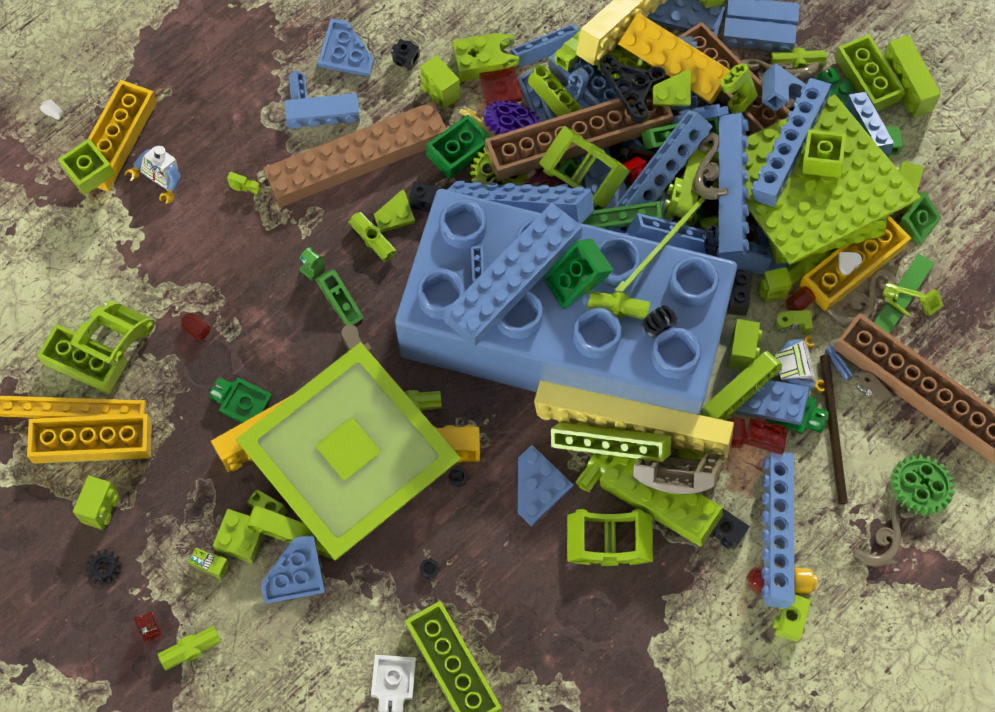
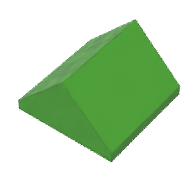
M922 191L920 194L921 199L911 205L899 223V226L918 244L925 240L941 219L926 191Z

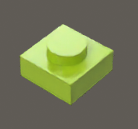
M935 289L925 294L928 296V299H919L925 315L931 316L944 306L938 290Z

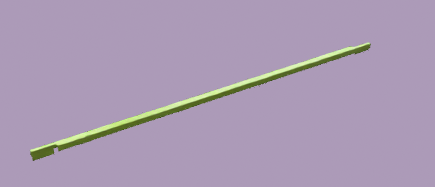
M719 178L711 185L713 188L719 187ZM701 197L630 277L616 287L615 290L622 294L707 199Z

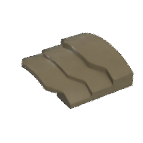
M705 453L702 459H687L670 455L663 462L638 459L634 465V478L651 488L664 492L678 494L701 492L715 486L721 465L725 460V455Z

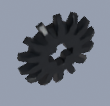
M104 549V554H101L98 550L97 557L91 555L90 557L93 561H87L86 563L91 565V568H86V572H92L88 575V578L95 577L94 583L101 579L100 585H103L105 579L110 584L111 576L117 579L118 577L114 573H121V570L117 569V567L122 565V562L116 563L120 558L119 555L113 558L115 552L112 551L108 555L107 549ZM101 563H109L107 572L99 571Z

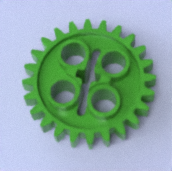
M922 454L917 459L914 455L910 459L905 457L903 461L898 462L890 476L892 480L890 486L895 487L891 493L897 494L896 501L902 500L901 507L904 505L908 506V512L914 509L915 515L921 511L923 516L928 512L933 516L935 512L940 513L943 509H946L953 500L952 496L955 494V491L952 489L955 487V484L950 483L953 477L947 476L950 470H943L944 464L938 466L937 459L933 462L930 461V456H927L926 459H923Z

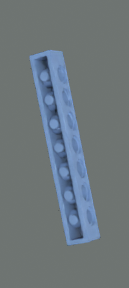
M810 78L808 83L803 85L801 97L796 98L794 110L789 112L787 124L782 126L781 136L779 139L776 138L773 144V152H769L767 155L766 166L761 167L758 175L759 179L754 181L751 192H753L754 201L775 207L806 145L808 129H814L830 97L831 84Z
M688 110L615 207L655 202L660 198L665 188L675 179V175L685 166L687 159L697 150L698 145L708 136L713 126L698 112ZM629 226L607 230L628 235L627 229Z
M771 450L763 458L762 467L765 469V475L762 479V486L765 487V493L762 497V504L765 505V511L762 515V522L765 523V529L762 533V541H764L762 560H764V567L762 569V578L764 579L762 598H764L765 606L788 609L795 602L794 454ZM774 581L778 582L780 584V587H778L774 583Z

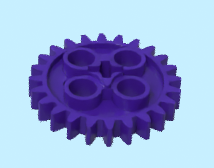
M501 100V102L495 101V103L491 102L489 106L487 105L483 114V122H486L485 126L489 127V131H495L494 135L504 134L541 121H539V116H535L536 112H530L531 108H524V104L519 106L517 102L513 104L510 100L507 103L504 100Z

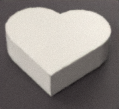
M51 99L44 101L40 106V110L44 114L52 116L57 120L63 115L62 109Z
M839 252L840 272L849 275L853 272L854 268L859 267L862 261L860 254L855 252Z

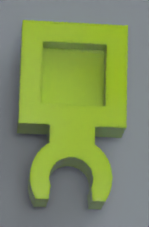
M230 172L227 177L229 186L236 191L242 190L247 192L248 190L258 195L261 189L258 187V182L249 181L247 177Z

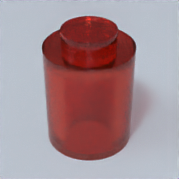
M803 286L786 299V308L788 311H803L816 300L815 295L811 289Z
M194 312L185 314L181 319V327L197 341H202L211 330V327Z
M740 417L729 418L726 421L734 422L730 446L732 448H742L747 443L745 419Z

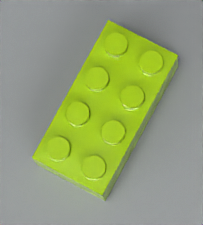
M870 34L838 47L834 59L846 78L849 79L855 92H866L876 112L901 102L906 90Z
M906 35L889 41L884 57L906 90L902 99L907 112L911 114L913 119L933 112L941 92L911 37Z
M56 324L37 354L40 362L51 369L106 394H110L128 363L126 357L123 356L121 362L116 366L111 365L69 344L76 332ZM89 339L86 346L108 357L114 351V349L92 339Z

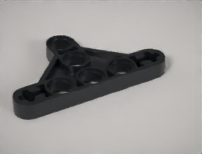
M604 55L600 59V70L631 119L639 124L648 120V108L645 103L653 86L665 80V70L661 67L642 70L619 64L613 55ZM619 74L620 77L612 78L611 75ZM660 74L662 77L654 78L653 75ZM643 80L645 83L640 85L636 81ZM622 86H626L629 89L626 91H621L619 88ZM635 99L636 102L631 104L628 103L627 100Z

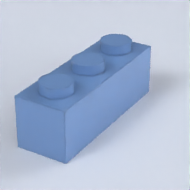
M295 70L289 75L291 100L307 98L305 74Z
M483 245L471 247L472 282L488 268L487 249Z

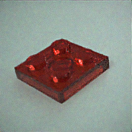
M514 67L479 73L486 106H489L491 102H501V100H504L506 103L508 100L511 103L522 101Z
M750 418L744 444L783 455L788 429L781 425L766 423L761 419Z

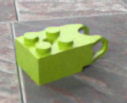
M493 33L453 40V55L460 82L492 77L495 74L503 73L519 65V56L502 52L503 49L514 44V35Z

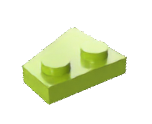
M691 69L685 70L653 86V106L691 105Z
M676 177L674 184L670 183L667 195H670L669 200H665L662 209L665 211V219L671 220L680 200L679 194L682 190L683 179Z
M401 190L374 214L380 233L415 223L404 190Z

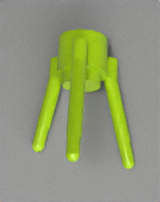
M889 282L882 296L886 297L884 302L891 304L907 317H910V314L893 301V299H898L900 292L928 299V296L924 293L902 288Z

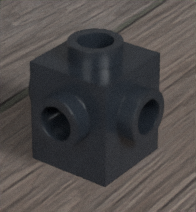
M399 39L398 43L394 44L391 49L393 62L397 66H404L412 70L420 57L419 46L414 45L411 41Z

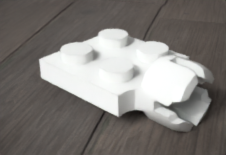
M375 655L371 697L379 699L378 712H389V707H392V712H403L405 700L413 699L415 657Z

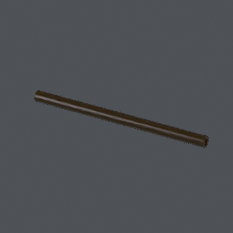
M822 355L820 356L822 379L824 381L823 387L825 389L826 411L829 412L828 427L838 505L848 504L830 356Z

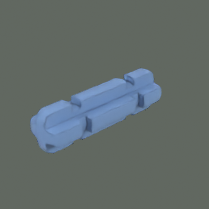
M834 346L828 347L825 350V354L830 356V361L837 371L842 373V378L844 380L850 379L854 375L852 370L847 368V363L840 354L836 353L837 351L833 349Z

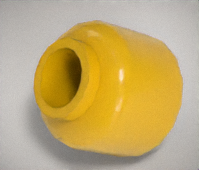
M795 567V594L809 595L812 590L815 591L817 575L811 569Z

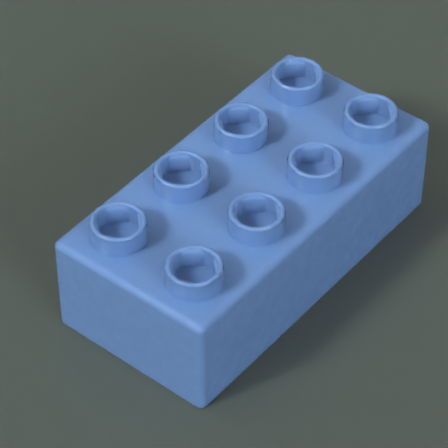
M445 189L437 190L395 319L399 354L402 358L537 392L541 380L700 415L706 398L737 271L736 262L666 244L632 284L622 292L628 295L629 298L650 302L648 314L662 305L669 306L674 311L677 317L676 325L664 330L656 338H653L645 332L642 326L643 319L628 316L617 318L606 309H587L591 291L606 294L617 292L615 290L616 287L630 277L636 268L658 246L659 242L579 223L582 226V235L579 240L593 239L613 268L608 277L566 309L562 308L542 277L474 347L444 322V312L473 283L471 247L483 245L487 249L489 267L541 213Z

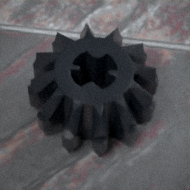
M662 305L652 310L650 314H647V317L642 321V326L650 337L656 338L664 330L676 325L677 317L669 306Z

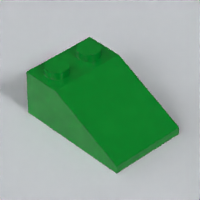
M467 115L426 144V156L451 180L478 156V152L483 151L485 139L491 137Z
M593 239L577 240L545 274L543 279L562 308L566 309L602 283L613 271V268Z

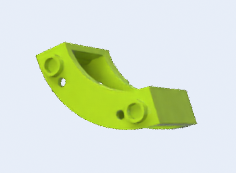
M563 126L539 162L544 168L543 172L551 177L555 175L573 188L583 187L580 185L581 181L596 159L601 160L611 168V171L596 193L592 194L594 207L599 205L603 208L607 206L630 172L616 159H612L607 155L605 151L595 144L588 142L581 135L566 126ZM573 142L588 151V153L570 178L555 169V166Z
M107 301L104 307L98 306L89 314L91 319L86 324L82 323L69 344L116 366L121 362L124 352L134 341L141 337H147L152 332L155 320L116 301ZM100 326L123 335V338L117 344L110 357L86 346L88 340Z
M578 509L575 513L568 514L567 561L585 565L601 563V566H619V563L636 565L653 562L652 515L644 513V510L635 509L631 513L597 514L589 513L584 509ZM584 521L604 522V553L584 551ZM635 521L636 551L616 553V522Z

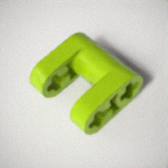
M742 63L734 66L720 82L724 93L729 94L738 90L728 101L732 114L742 113L757 98V92L747 64Z

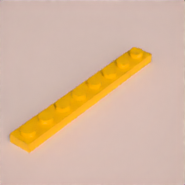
M0 396V417L61 418L145 414L146 410L145 400Z

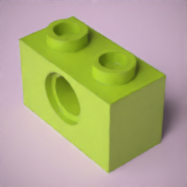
M786 267L764 272L760 285L757 288L759 298L763 299L764 304L786 299L792 285Z
M795 595V602L788 609L778 607L781 611L779 617L776 616L773 623V628L776 629L774 635L798 642L802 637L811 600ZM786 613L794 614L795 621L788 620Z

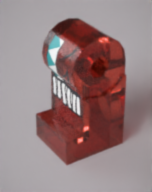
M149 611L143 616L134 617L137 629L145 643L163 636L157 619L152 612Z

